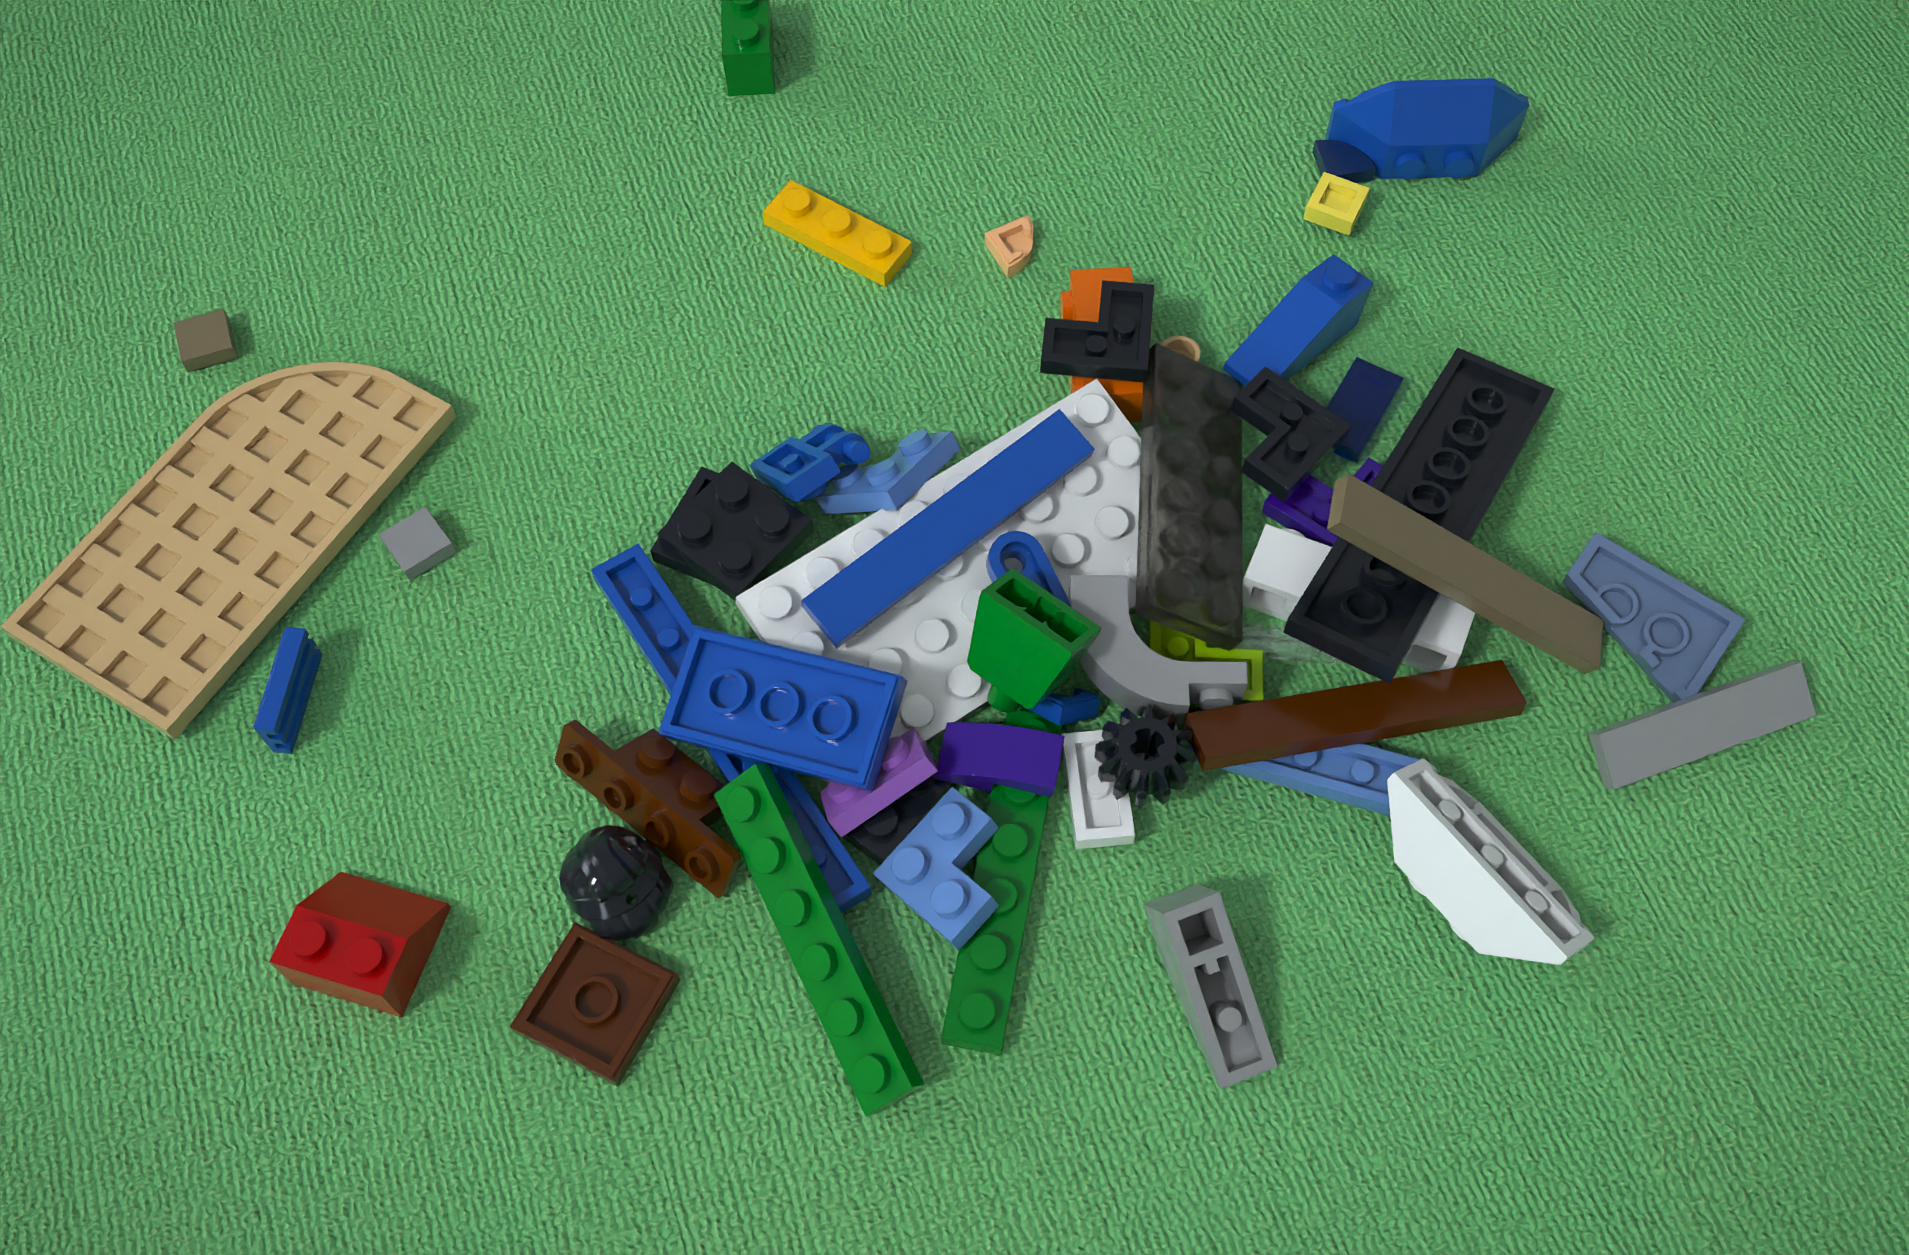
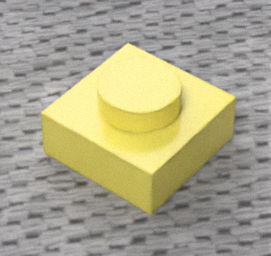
M1323 172L1306 205L1303 219L1349 236L1367 201L1370 188Z

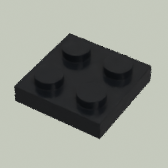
M731 462L676 514L657 535L663 547L736 602V596L768 578L814 532L813 521L734 462Z

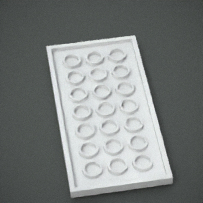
M1095 379L931 478L897 510L885 511L883 508L736 596V605L761 642L902 675L908 682L890 738L900 737L914 727L924 741L929 743L944 733L947 722H961L989 704L987 694L991 684L970 669L967 659L981 591L992 583L987 572L986 559L993 542L1000 535L1011 531H1021L1033 536L1041 544L1068 600L1070 575L1128 576L1129 613L1150 600L1151 595H1158L1218 556L1222 547L1098 379ZM1060 409L1093 446L1095 450L1092 456L836 649L801 607L802 599ZM1008 558L1004 561L1005 566L1009 570L1012 568L1017 571L1023 570L1022 563L1015 558Z

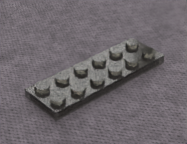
M1155 343L1149 349L1146 383L1143 382L1135 614L1230 651L1243 641L1242 418L1230 410L1234 396L1242 390V384L1227 374Z

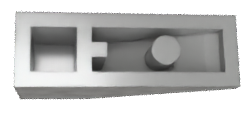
M1197 883L1144 903L1143 905L1162 961L1218 1087L1223 1089L1278 1067L1220 892Z

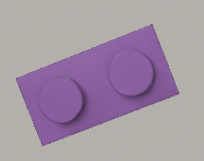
M914 727L900 737L889 739L873 793L830 782L825 789L819 792L827 820L841 838L938 772L927 743Z

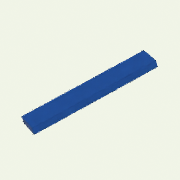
M1058 409L802 599L801 607L835 648H839L1089 459L1095 449L1066 415Z

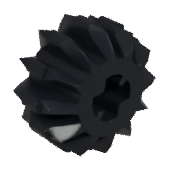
M1151 704L1144 709L1141 718H1137L1126 707L1120 714V724L1107 721L1102 729L1104 741H1099L1096 744L1094 758L1102 763L1098 770V777L1101 783L1115 782L1113 795L1116 800L1124 797L1128 792L1136 794L1135 803L1139 809L1146 804L1149 794H1152L1157 801L1164 805L1170 799L1171 789L1182 792L1189 780L1186 772L1194 768L1196 761L1194 751L1187 749L1192 740L1190 730H1174L1177 721L1174 712L1165 716L1161 721L1155 719V712ZM1144 752L1139 758L1135 756V753ZM1150 755L1155 757L1154 760H1144V756L1145 759H1148Z

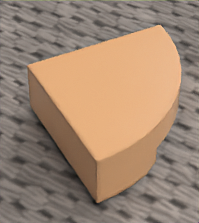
M1028 215L985 233V245L1007 278L1019 273L1032 256L1034 228Z

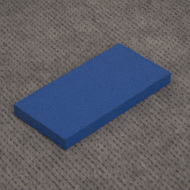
M694 626L658 734L668 739L762 764H769L773 767L873 793L908 681L902 675Z

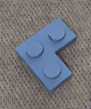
M918 430L904 437L898 443L899 450L888 460H884L876 465L859 466L857 463L840 467L841 473L830 479L831 483L826 490L815 497L824 514L879 511L882 508L885 511L897 510L961 450L952 431L928 433L926 430Z
M951 787L875 870L873 875L957 950H960L999 907V904L990 894L961 871L999 827L991 817L955 788Z

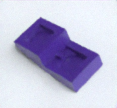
M947 722L937 763L938 772L935 773L934 779L991 792L994 784L1051 797L1056 786L1065 736L1000 724Z

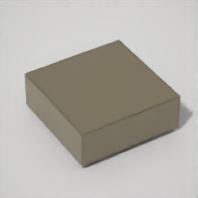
M224 309L173 323L181 362L187 372L238 358L230 319Z

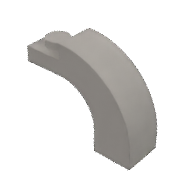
M1070 575V607L1102 628L1079 662L1091 681L1113 702L1124 709L1127 707L1132 713L1141 717L1143 716L1144 709L1151 704L1155 712L1154 718L1160 721L1165 716L1174 712V716L1177 719L1176 724L1178 725L1184 724L1185 715L1188 713L1190 703H1198V706L1205 710L1241 704L1248 685L1247 662H1188L1166 658L1150 649L1139 638L1132 626L1128 606V576Z

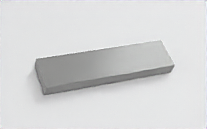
M1787 661L1588 734L1605 788L1615 790L1816 716L1802 662Z

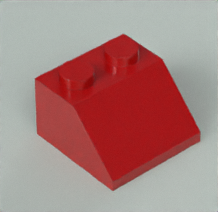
M339 872L296 905L269 963L293 985L402 1018L451 906L439 900Z

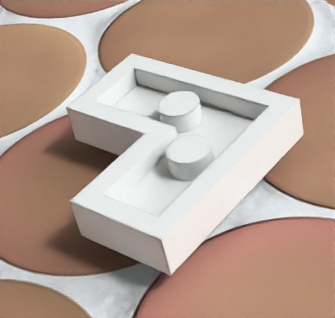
M1102 730L1063 733L1062 735L1065 738L1062 753L1075 849L1134 844L1135 830L1129 792L1124 797L1116 800L1113 795L1115 782L1101 783L1098 777L1099 766L1102 763L1094 758L1096 744L1099 741H1104ZM1144 752L1135 753V756L1139 758ZM1150 755L1148 759H1145L1144 756V760L1147 761L1155 759V757L1152 755Z

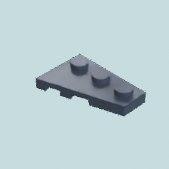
M1597 532L1594 533L1563 580V583L1589 612L1604 620L1603 627L1672 703L1698 694L1746 620L1744 617Z

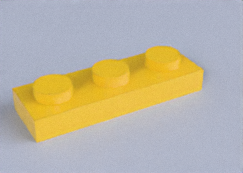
M790 180L762 211L764 225L884 287L887 286L912 255V241L793 180Z

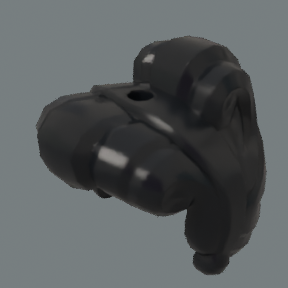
M612 825L597 827L584 833L577 844L567 853L562 862L559 875L561 890L565 894L567 904L571 910L578 916L585 918L600 937L614 941L630 938L638 939L651 931L659 923L658 914L664 911L668 903V897L674 887L672 879L662 864V858L658 850L649 841H644L633 831L621 826ZM630 893H634V899L630 902H627V895Z

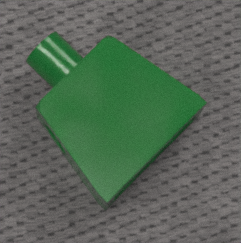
M1012 568L981 591L967 663L973 672L991 684L987 700L993 708L1005 713L1016 711L1020 705L1026 709H1034L1065 681L1097 638L1102 628Z

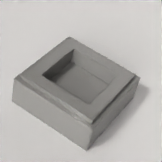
M426 507L421 508L378 534L409 581L456 553L452 542Z

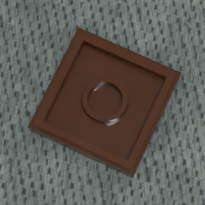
M574 922L513 1020L510 1028L519 1036L618 1087L679 984L680 978L677 973L608 938H602L598 933Z

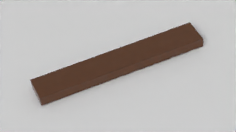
M1498 660L1393 678L1390 684L1380 680L1186 713L1183 728L1184 730H1190L1193 751L1202 771L1518 716L1522 714L1527 701L1504 662Z

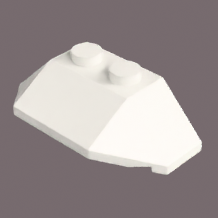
M1423 758L1394 772L1388 778L1394 862L1408 876L1413 888L1426 896L1449 921L1453 931L1461 939L1467 941L1479 954L1561 965L1595 939L1590 929L1581 923L1578 911L1562 887L1476 798L1451 779L1437 774L1438 771L1435 766Z

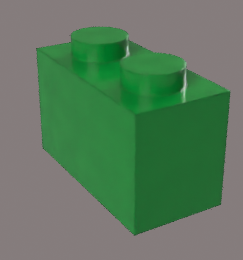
M721 0L722 60L728 96L775 94L774 36L770 0Z

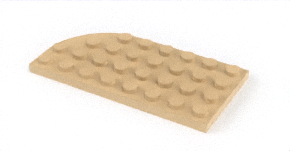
M321 362L297 365L268 373L244 383L223 395L206 408L0 627L11 638L175 740L456 418L451 404L392 372L358 363Z

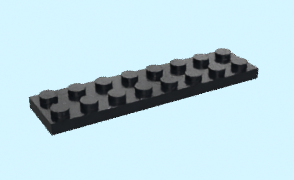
M1457 347L1371 486L1470 543L1545 411L1555 389ZM1338 537L1289 615L1283 633L1390 684L1441 593Z

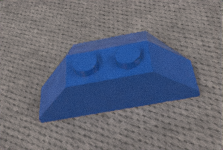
M1494 78L1392 81L1364 91L1351 100L1345 98L1334 102L1326 140L1341 141L1361 150L1373 162L1376 168L1374 175L1380 179L1477 177L1518 138L1529 107V101L1525 95L1517 94L1512 88Z

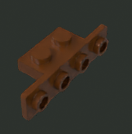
M572 720L565 724L555 756L556 765L714 896L721 898L728 893L740 863L741 855L708 827L723 817L714 794L725 785L668 739L658 734V731L654 728L614 751L577 720Z

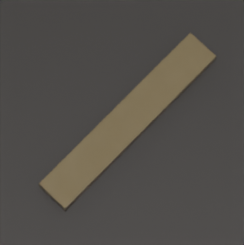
M1348 473L1335 481L1327 525L1328 531L1578 671L1586 674L1600 668L1603 619Z

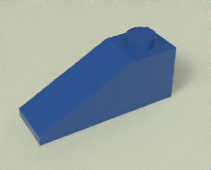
M1333 254L1300 279L1225 362L1223 370L1244 386L1265 366L1287 381L1357 326L1373 282Z

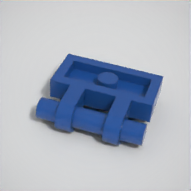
M825 423L815 426L810 433L801 439L791 436L749 464L757 480L765 486L795 502L805 501L820 495L826 490L828 481L841 473L837 466L840 463L855 465L866 462L870 457V447L861 435L852 431H845L842 427L833 423Z

